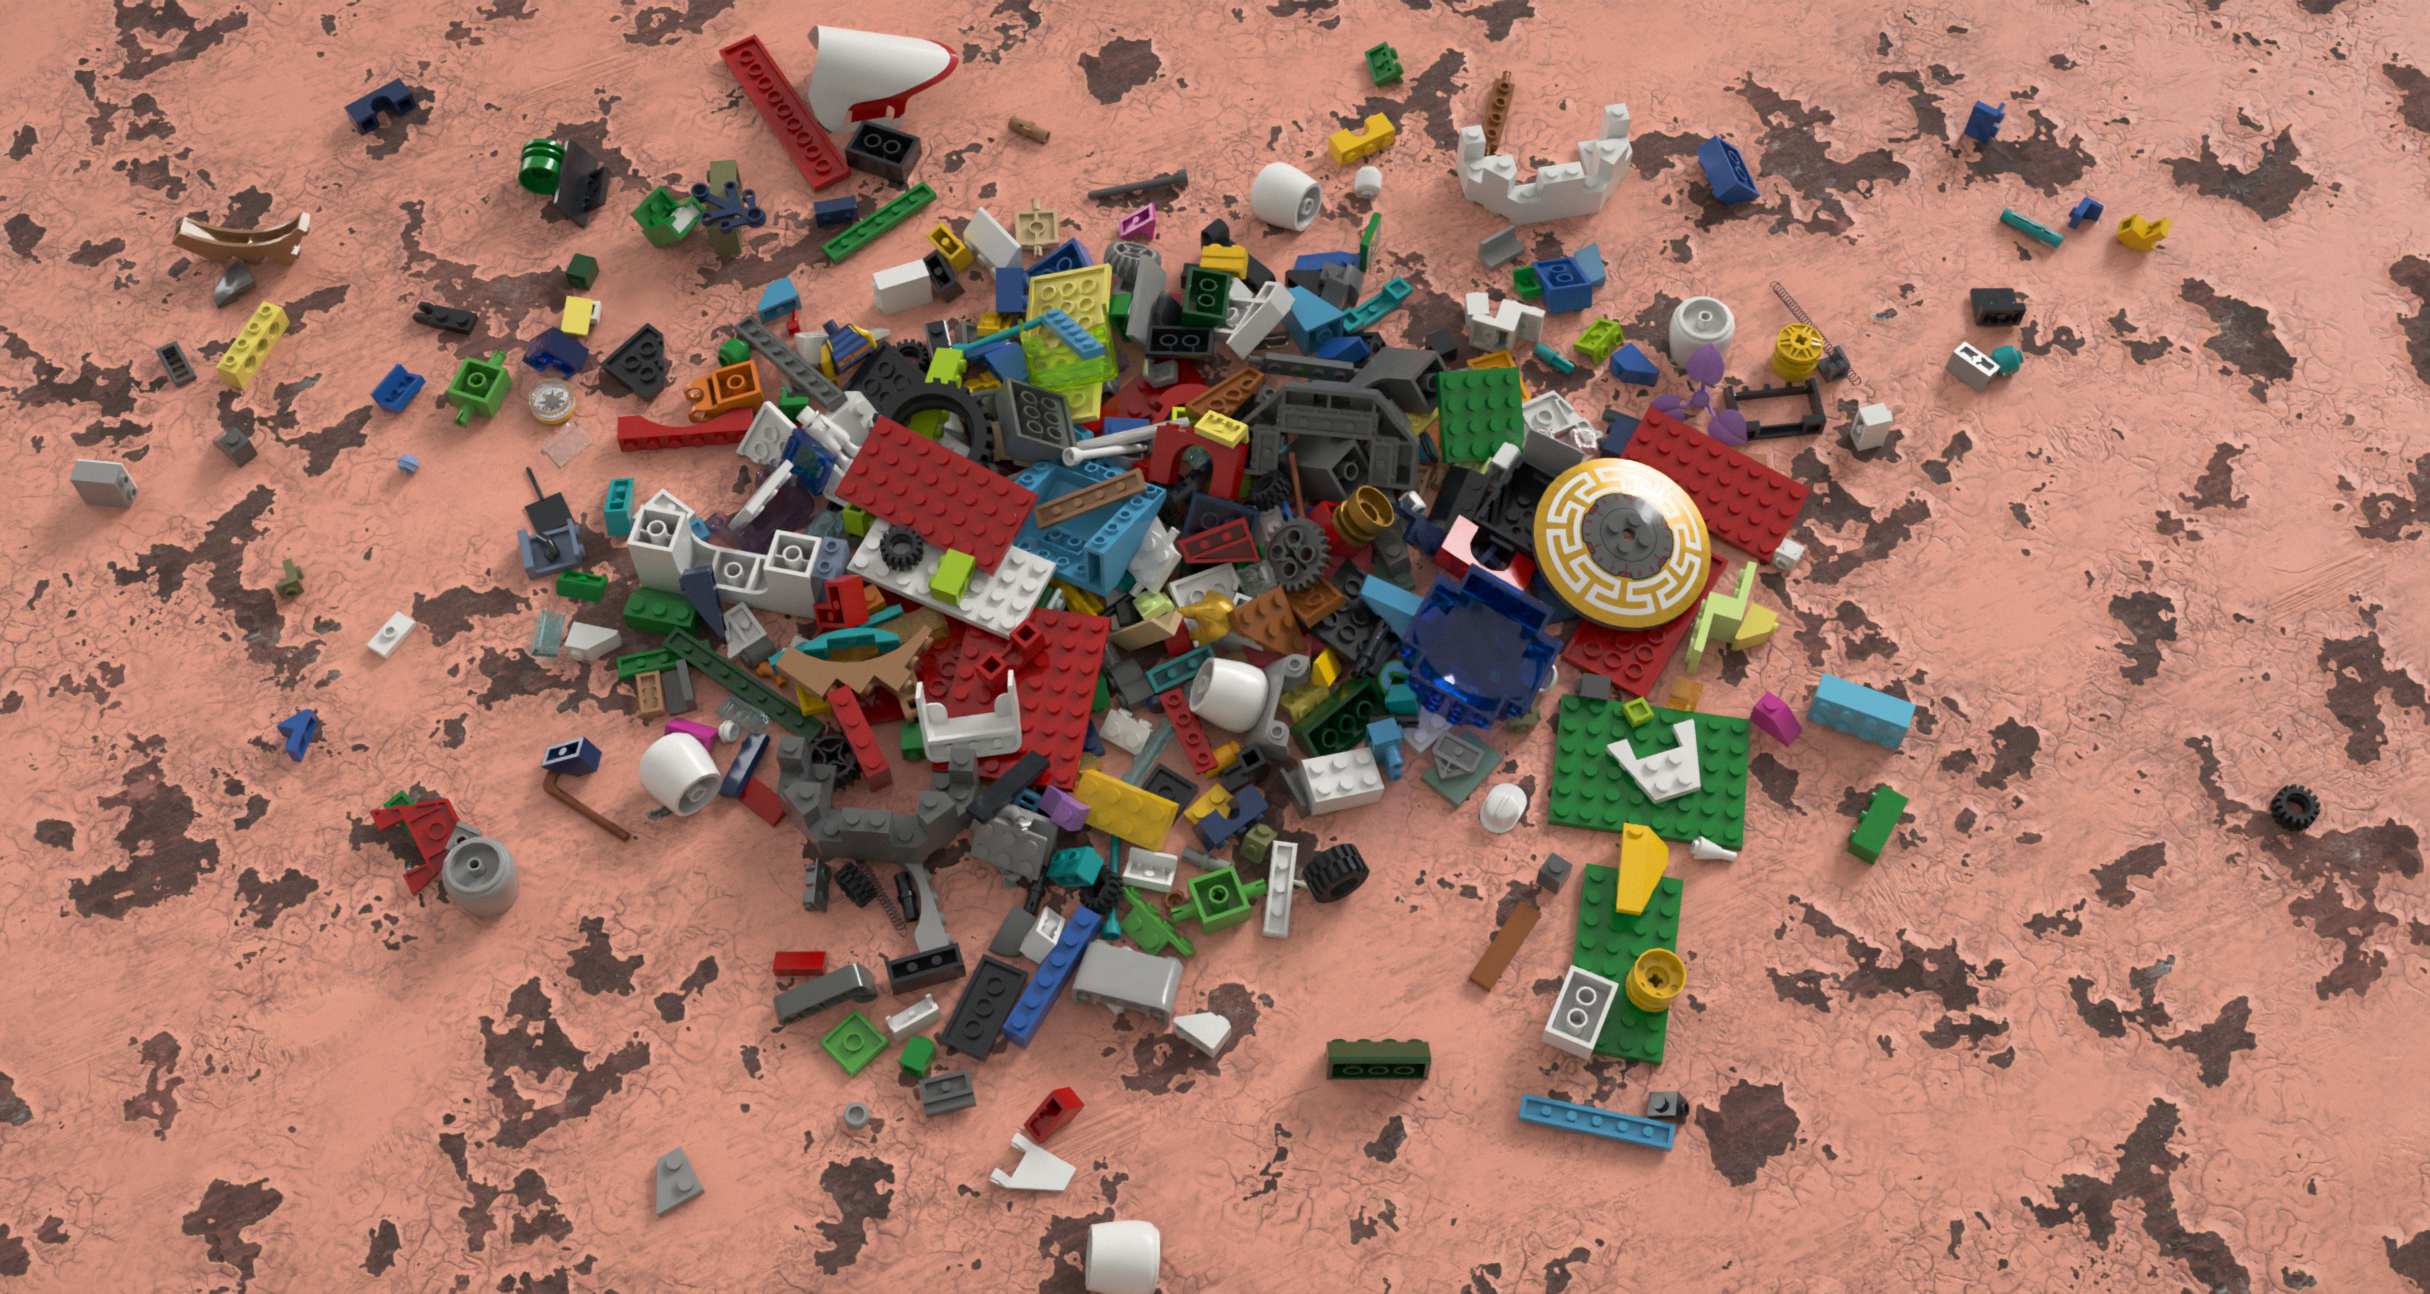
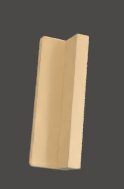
M1175 610L1156 619L1152 617L1110 633L1108 639L1130 652L1174 636L1183 615Z

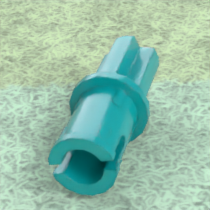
M1541 342L1534 348L1533 355L1548 363L1549 367L1553 365L1567 375H1570L1574 370L1575 366L1559 356L1560 352L1551 350Z

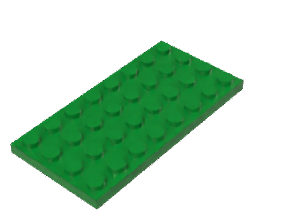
M1586 863L1572 965L1619 984L1592 1053L1661 1066L1669 1007L1663 1011L1653 1013L1641 1010L1627 996L1625 983L1626 977L1635 962L1647 950L1661 948L1675 954L1684 880L1661 876L1641 916L1616 912L1618 868Z

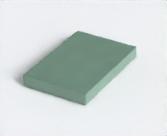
M1465 729L1459 738L1486 751V755L1475 773L1441 780L1436 762H1434L1421 776V781L1457 808L1503 761L1504 757L1468 729Z

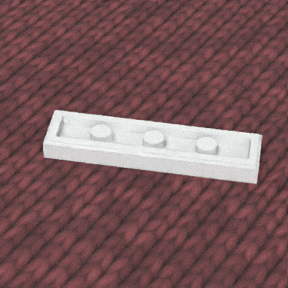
M1273 840L1262 936L1287 939L1298 843Z

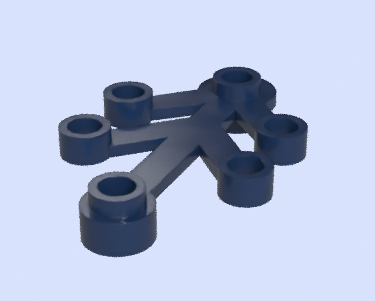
M728 181L724 184V190L729 196L730 202L710 194L707 185L704 183H697L691 188L692 196H695L700 203L708 202L722 208L712 212H703L700 218L704 226H711L714 220L734 215L740 216V218L732 220L723 219L719 222L720 232L722 234H729L735 227L748 225L749 227L757 228L766 222L765 212L756 207V196L752 189H746L742 192L743 201L748 205L747 210L740 207L737 196V184L733 181Z

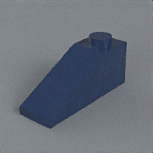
M708 565L685 569L682 577L679 578L681 591H685L687 599L720 638H724L726 626L724 624V614L713 566Z

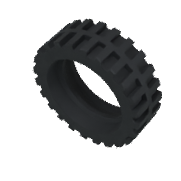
M933 377V382L925 383L924 378L917 379L918 384L910 386L909 382L902 385L903 390L899 393L895 389L890 392V400L888 402L882 400L879 404L881 412L879 414L874 413L873 424L876 423L881 414L901 425L912 415L925 410L938 409L952 412L966 422L971 433V448L966 458L989 469V463L994 461L993 450L995 449V440L988 410L985 406L982 407L981 399L977 395L972 397L969 388L964 385L961 389L957 388L955 381L949 380L948 384L941 383L940 378Z

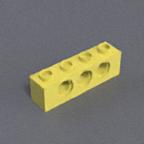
M265 301L262 302L216 366L225 383L241 389L245 388L290 324L282 307Z

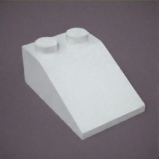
M845 391L844 393L848 400L831 412L828 411L825 416L850 434L849 441L859 447L866 440L870 427L874 426L872 418L877 411L860 391ZM841 448L840 451L846 457L850 458V456ZM832 458L831 460L839 467L837 461Z

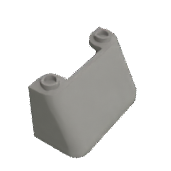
M1299 654L1289 655L1264 667L1263 673L1269 682L1267 701L1258 722L1253 728L1246 731L1244 742L1246 748L1257 743L1264 757L1289 762L1291 749L1288 748L1290 732L1285 723L1276 721L1275 718L1282 691L1294 693L1297 686L1303 683L1309 684L1311 676L1310 657Z
M1096 939L1087 944L1072 987V1003L1085 1006L1086 1000H1091V1004L1094 1005L1098 1001L1144 1012L1147 1018H1150L1152 1014L1158 1018L1157 1024L1169 1027L1184 973V966L1180 963L1179 959L1174 957H1166L1165 959L1111 946L1103 940Z

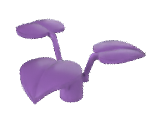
M1708 343L1696 351L1687 362L1686 369L1689 377L1697 382L1702 381L1701 388L1695 390L1692 399L1680 405L1678 396L1675 394H1664L1655 399L1650 406L1682 423L1684 422L1685 414L1681 409L1691 404L1698 408L1706 406L1715 420L1708 426L1709 436L1727 446H1739L1747 442L1744 417L1734 409H1725L1717 417L1711 407L1712 405L1709 403L1711 393L1706 389L1705 383L1713 385L1719 383L1724 375V362L1718 349L1712 343Z

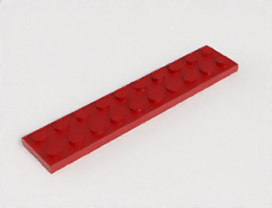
M756 34L719 50L722 60L815 193L852 176L851 169Z

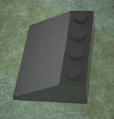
M1005 378L994 397L1006 456L1023 461L1060 459L1064 449L1077 447L1066 395L1012 378Z

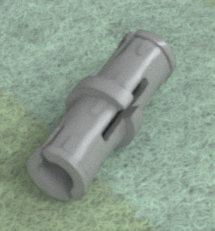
M1187 845L1181 855L1182 861L1195 864L1203 871L1207 869L1214 872L1230 867L1232 862L1213 856L1211 852L1207 851L1205 853Z

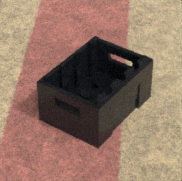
M1519 455L1473 518L1472 523L1477 525L1478 529L1470 544L1480 547L1482 551L1488 550L1494 544L1498 548L1495 554L1507 565L1517 552L1535 562L1531 542L1534 512L1540 498L1551 484L1549 481L1553 482L1558 475ZM1530 513L1532 517L1526 518L1524 517V514ZM1518 529L1521 533L1514 534L1512 530Z

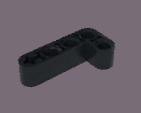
M1215 219L1201 231V249H1203V246H1210L1211 244H1219L1222 247L1237 245L1230 240L1229 228L1222 219ZM1248 253L1246 279L1240 280L1251 292L1257 295L1266 281L1276 282V278L1267 267Z

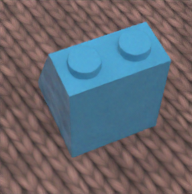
M1300 285L1287 289L1295 298V301L1291 305L1289 312L1280 321L1304 357L1318 352L1323 338L1343 337L1344 314L1342 311Z

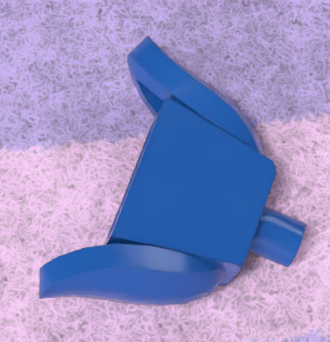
M994 342L964 352L967 361L975 364H985L987 370L1001 384L1008 377L1033 385L1035 380L1034 360L1041 356L1036 346L1033 345L1024 350L1018 342L1011 344L1008 342Z

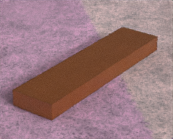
M1520 900L1470 974L1469 980L1490 992L1542 913Z

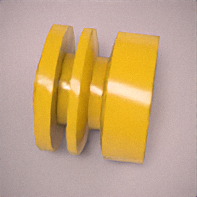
M1793 323L1785 326L1779 332L1770 360L1774 373L1786 381L1802 382L1808 380L1815 372L1824 346L1820 333L1813 327L1803 323Z
M1661 948L1649 949L1641 954L1626 977L1625 988L1631 1002L1641 1010L1652 1013L1660 1012L1670 1007L1686 983L1687 974L1683 962L1671 951Z

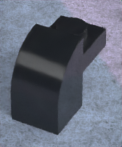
M1257 743L1236 753L1238 762L1218 772L1230 794L1239 791L1251 783L1254 786L1257 785L1269 774L1270 767Z

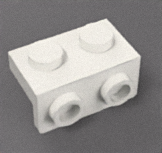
M1120 707L1119 710L1110 709L1098 735L1137 756H1142L1151 736L1157 733V730L1151 728L1153 724L1142 718L1139 721L1132 718L1133 713Z
M1131 847L1122 881L1135 887L1170 893L1176 876L1178 857Z

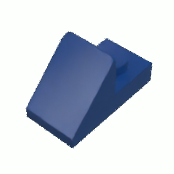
M305 709L276 726L282 736L288 737L285 750L293 761L302 762L318 720L311 709Z

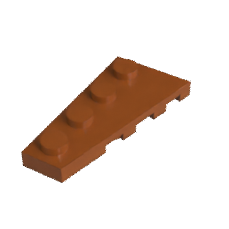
M1248 365L1185 404V412L1199 421L1209 410L1229 418L1265 382V374Z

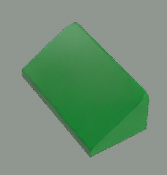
M564 570L556 580V593L559 596L599 603L603 598L609 578Z

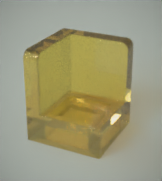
M1677 676L1667 706L1677 710L1695 712L1704 684Z

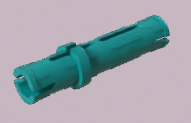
M2005 208L2000 216V221L2030 234L2037 241L2041 240L2055 248H2058L2064 239L2063 235L2051 231L2047 228L2048 226L2044 224L2041 226L2008 208Z

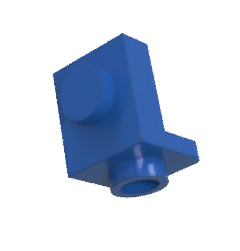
M2085 196L2079 206L2075 205L2069 214L2071 221L2068 226L2076 230L2085 216L2098 221L2104 205Z

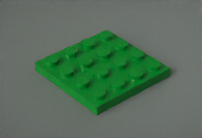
M1519 367L1435 373L1443 463L1487 460L1489 456L1493 458L1504 442L1517 446L1521 456L1523 455L1525 434Z

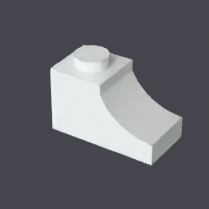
M1045 906L1035 924L1025 936L1019 950L1028 959L1040 964L1056 946L1066 919Z

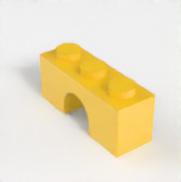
M1383 112L1364 120V136H1354L1347 128L1329 136L1328 151L1340 166L1353 163L1365 155H1370L1374 151L1394 143L1395 128Z

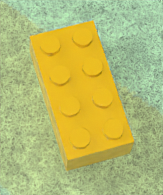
M1093 769L1084 771L1075 795V799L1091 808L1085 821L1086 824L1154 852L1163 850L1180 805Z

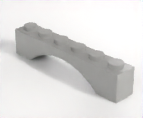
M892 862L909 873L910 878L916 884L921 895V914L919 924L914 933L919 953L954 944L950 932L945 933L943 926L947 925L943 911H937L936 904H939L937 893L929 888L928 884L932 883L928 868L923 870L922 864Z

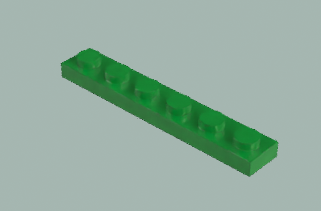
M922 181L821 246L822 252L836 265L937 199L936 193Z

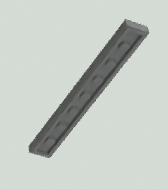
M751 315L733 326L735 332L829 412L848 400L845 393Z

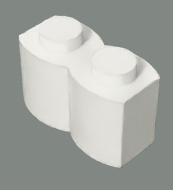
M1504 442L1488 464L1489 473L1487 476L1491 477L1493 482L1491 488L1495 489L1513 463L1521 455L1517 446Z

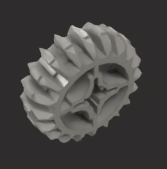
M1133 241L1112 242L1110 245H1107L1104 253V264L1109 263L1111 265L1112 274H1117L1118 277H1125V279L1136 280L1141 255L1148 254L1160 267L1162 262L1161 256L1155 249L1149 248L1147 245L1134 243Z

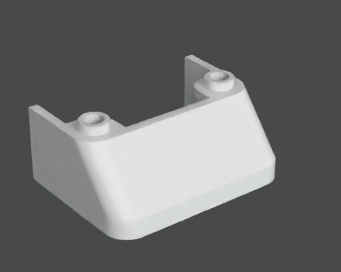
M1008 670V693L999 695L995 700V712L948 718L946 708L940 703L926 704L922 682H917L915 701L925 754L930 761L936 763L949 761L951 748L975 749L977 757L1013 753L1021 747L1022 734L1019 702L1013 670Z

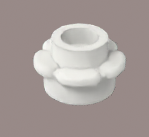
M732 720L721 724L718 730L721 740L724 743L735 742L739 736V725L733 723Z

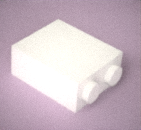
M923 259L873 273L874 283H871L874 294L873 299L876 308H881L883 316L933 302L930 277Z

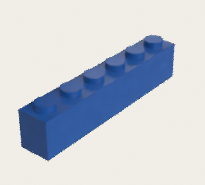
M1079 905L1060 935L1056 946L1050 951L1003 1025L1002 1029L1005 1039L1025 1050L1027 1049L1082 961L1087 944L1093 942L1102 927L1100 915Z

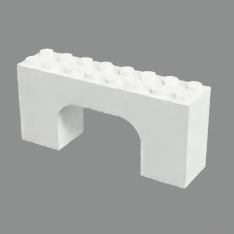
M641 505L627 541V546L642 587L686 595L685 591H681L679 578L682 577L684 570L712 565L721 602L738 605L743 601L747 607L815 619L813 604L818 603V596L823 581L813 579L811 574L823 542L822 538L776 530L768 555H761L708 544L694 535L686 513Z

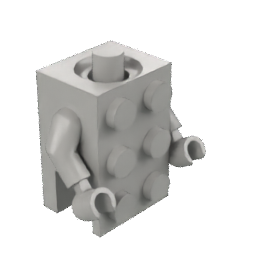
M1009 803L985 825L973 819L970 831L974 832L970 855L992 863L1003 875L1002 882L1006 889L1017 887L1018 884L1015 881L1019 880L1020 875L1037 881L1041 866L1048 867L1051 864L1060 825L1051 821L1050 818Z

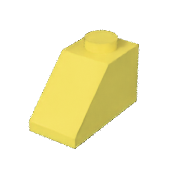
M1752 602L1734 638L1731 650L1738 651L1766 643L1768 636H1774L1779 626V623L1775 622L1778 613Z

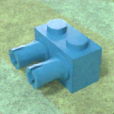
M1394 717L1367 724L1364 745L1365 748L1370 747L1376 766L1384 764L1390 782L1402 778L1400 769L1404 767V762L1400 755V750L1403 749L1401 740L1404 739V732L1401 725H1397Z

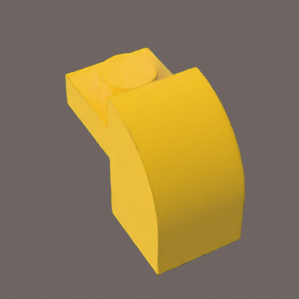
M2137 213L2120 221L2115 236L2129 248L2143 252L2155 250L2157 241L2163 240L2168 235L2171 221L2167 217H2163L2148 224Z

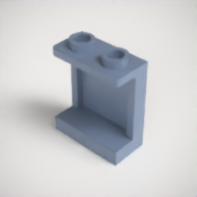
M572 518L567 519L568 526L542 532L552 538L560 550V557H557L555 562H550L544 557L548 550L536 542L537 534L529 536L526 529L517 531L524 568L529 580L560 573L564 570L584 567L582 558L586 557L583 543L579 544L578 539L582 538L579 525L574 526Z
M827 536L823 539L811 574L813 579L823 581L818 602L827 599L825 581L843 575H850L846 570L852 560L847 540Z

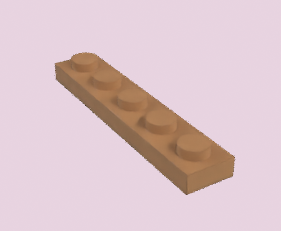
M1136 468L1033 507L1038 529L1041 531L1147 492L1142 470Z

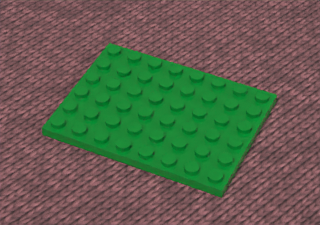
M1561 695L1548 824L1614 834H1622L1624 823L1649 826L1664 841L1692 844L1694 839L1698 840V837L1702 836L1722 847V849L1742 850L1751 719L1649 706L1655 715L1654 719L1632 728L1621 710L1622 705L1626 704V702L1608 700L1606 703L1597 700L1579 699V696ZM1693 719L1700 789L1696 792L1654 804L1634 782L1635 779L1619 766V762L1613 755L1610 756L1607 753L1606 746L1627 739L1636 760L1680 747L1672 731L1673 725Z

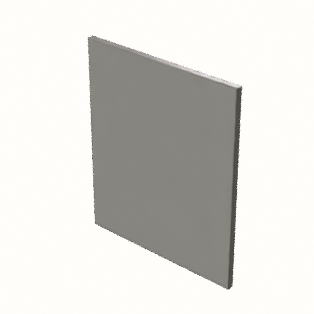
M1530 428L1522 456L1559 476L1564 471L1580 464L1584 451Z

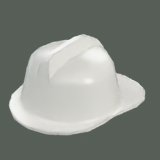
M1510 783L1495 786L1480 810V821L1483 826L1490 832L1497 834L1510 831L1518 822L1527 804L1526 795L1523 790Z

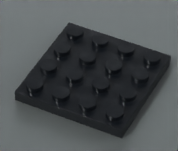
M1346 558L1329 580V583L1345 596L1347 603L1310 628L1301 620L1297 624L1351 665L1355 666L1357 662L1356 657L1360 651H1363L1377 621L1384 619L1380 615H1376L1358 595L1368 573ZM1388 631L1375 656L1376 661L1372 667H1369L1366 676L1373 679L1400 643L1401 639L1395 632Z

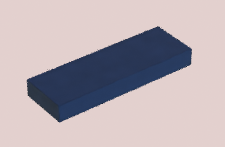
M748 734L718 792L722 797L739 798L771 740L767 734Z

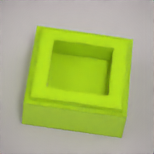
M1644 697L1628 702L1621 707L1632 728L1653 720L1655 716Z

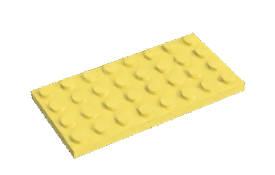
M1106 263L1030 277L1026 322L1038 318L1040 315L1047 314L1048 310L1061 309L1105 348L1112 277L1111 265ZM1044 325L1026 331L1024 333L1023 349L1026 350L1034 345L1041 355L1034 360L1035 380L1033 385L1066 395L1073 424L1099 420L1105 355L1084 361Z

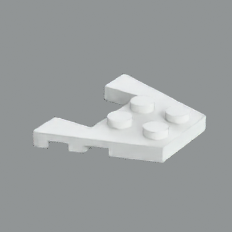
M1554 390L1522 403L1525 444L1530 428L1551 437H1556L1574 429L1585 447L1602 441L1604 435L1600 430L1596 431L1585 417H1580L1574 411L1575 408Z
M1693 719L1673 725L1672 731L1680 747L1636 760L1627 739L1606 746L1607 753L1610 756L1613 755L1619 762V766L1635 779L1634 782L1654 804L1696 792L1700 789Z

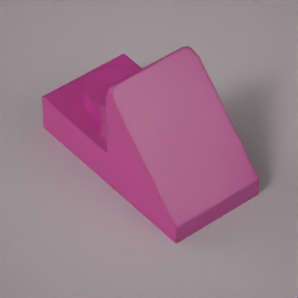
M1150 203L1120 219V238L1126 241L1142 232L1150 239H1153L1156 224L1155 204Z

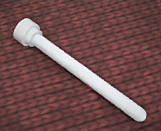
M1135 443L1082 451L1077 447H1070L1064 449L1062 458L1067 466H1075L1084 459L1143 452L1147 450L1148 446L1146 443Z

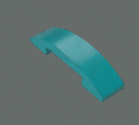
M1397 276L1383 285L1382 292L1354 310L1349 307L1343 311V330L1350 334L1375 324L1396 309L1413 292V288L1404 279Z
M848 628L833 631L813 639L803 646V651L806 655L824 660L831 659L830 650L876 645L878 653H887L901 647L899 635L875 628Z

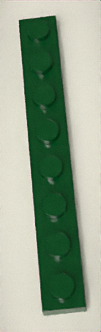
M676 626L662 642L663 648L681 660L685 659L687 664L795 736L805 737L806 743L814 744V736L818 738L826 729L825 724L811 715L803 716L801 708Z

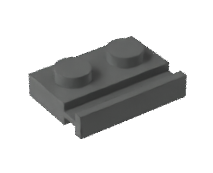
M969 1069L918 1080L926 1118L977 1106Z

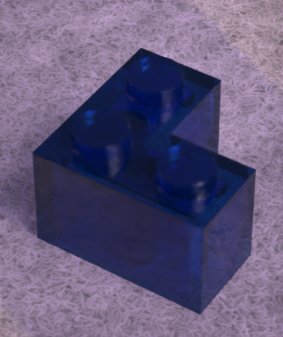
M551 327L529 341L522 361L538 372H542L552 366L568 377H571L582 370L589 349L584 347L579 341L573 340L564 334L562 330Z

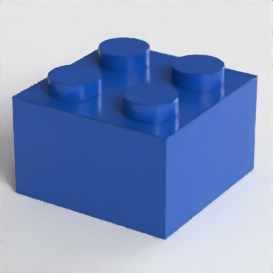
M996 268V312L998 314L1025 315L1029 301L1028 296L1025 295V288H1029V275L1025 273L1023 268Z

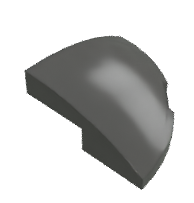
M244 260L228 268L216 285L214 299L218 309L239 301L236 295L257 287Z
M1014 905L996 933L989 951L999 956L1019 957V953H1022L1019 950L1022 942L1037 918L1019 906Z

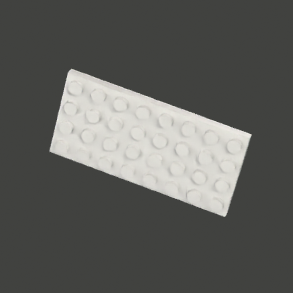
M877 518L846 570L850 575H861L862 580L874 583L879 587L1010 640L1009 633L1026 618H1029L1057 567L1056 563L1011 546L994 577L976 569L959 606L955 607L932 599L930 588H928L931 576L936 575L938 571V563L941 556H945L946 553L922 541L924 555H922V561L918 560V566L915 567L912 564V569L909 571L907 567H904V571H900L899 567H897L896 571L892 570L891 566L887 567L886 563L883 562L880 540L883 539L884 533L889 535L888 530L890 528L896 531V527ZM900 543L893 547V551L897 554L906 553L911 549V546L906 543Z

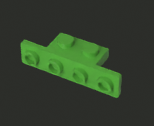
M1122 887L1125 889V894L1122 895L1134 908L1121 922L1120 926L1149 955L1158 957L1170 942L1184 956L1194 957L1197 952L1192 948L1193 943L1185 936H1180L1175 931L1176 927L1167 919L1163 920L1158 915L1159 910L1151 903L1147 904L1141 898L1143 895L1139 890L1134 887Z

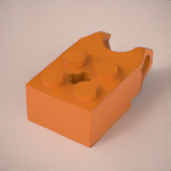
M754 359L713 370L710 375L700 377L683 388V393L687 400L701 401L687 411L692 423L711 421L733 408L752 407L753 412H757L761 409L763 403L766 402L761 377ZM693 389L700 390V392L696 394L689 393V391ZM697 412H705L703 416H693Z

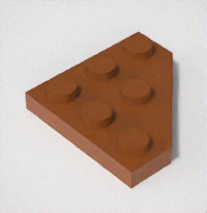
M1281 585L1227 612L1237 635L1254 640L1255 644L1268 651L1273 650L1279 653L1282 658L1292 654L1300 655L1309 650Z

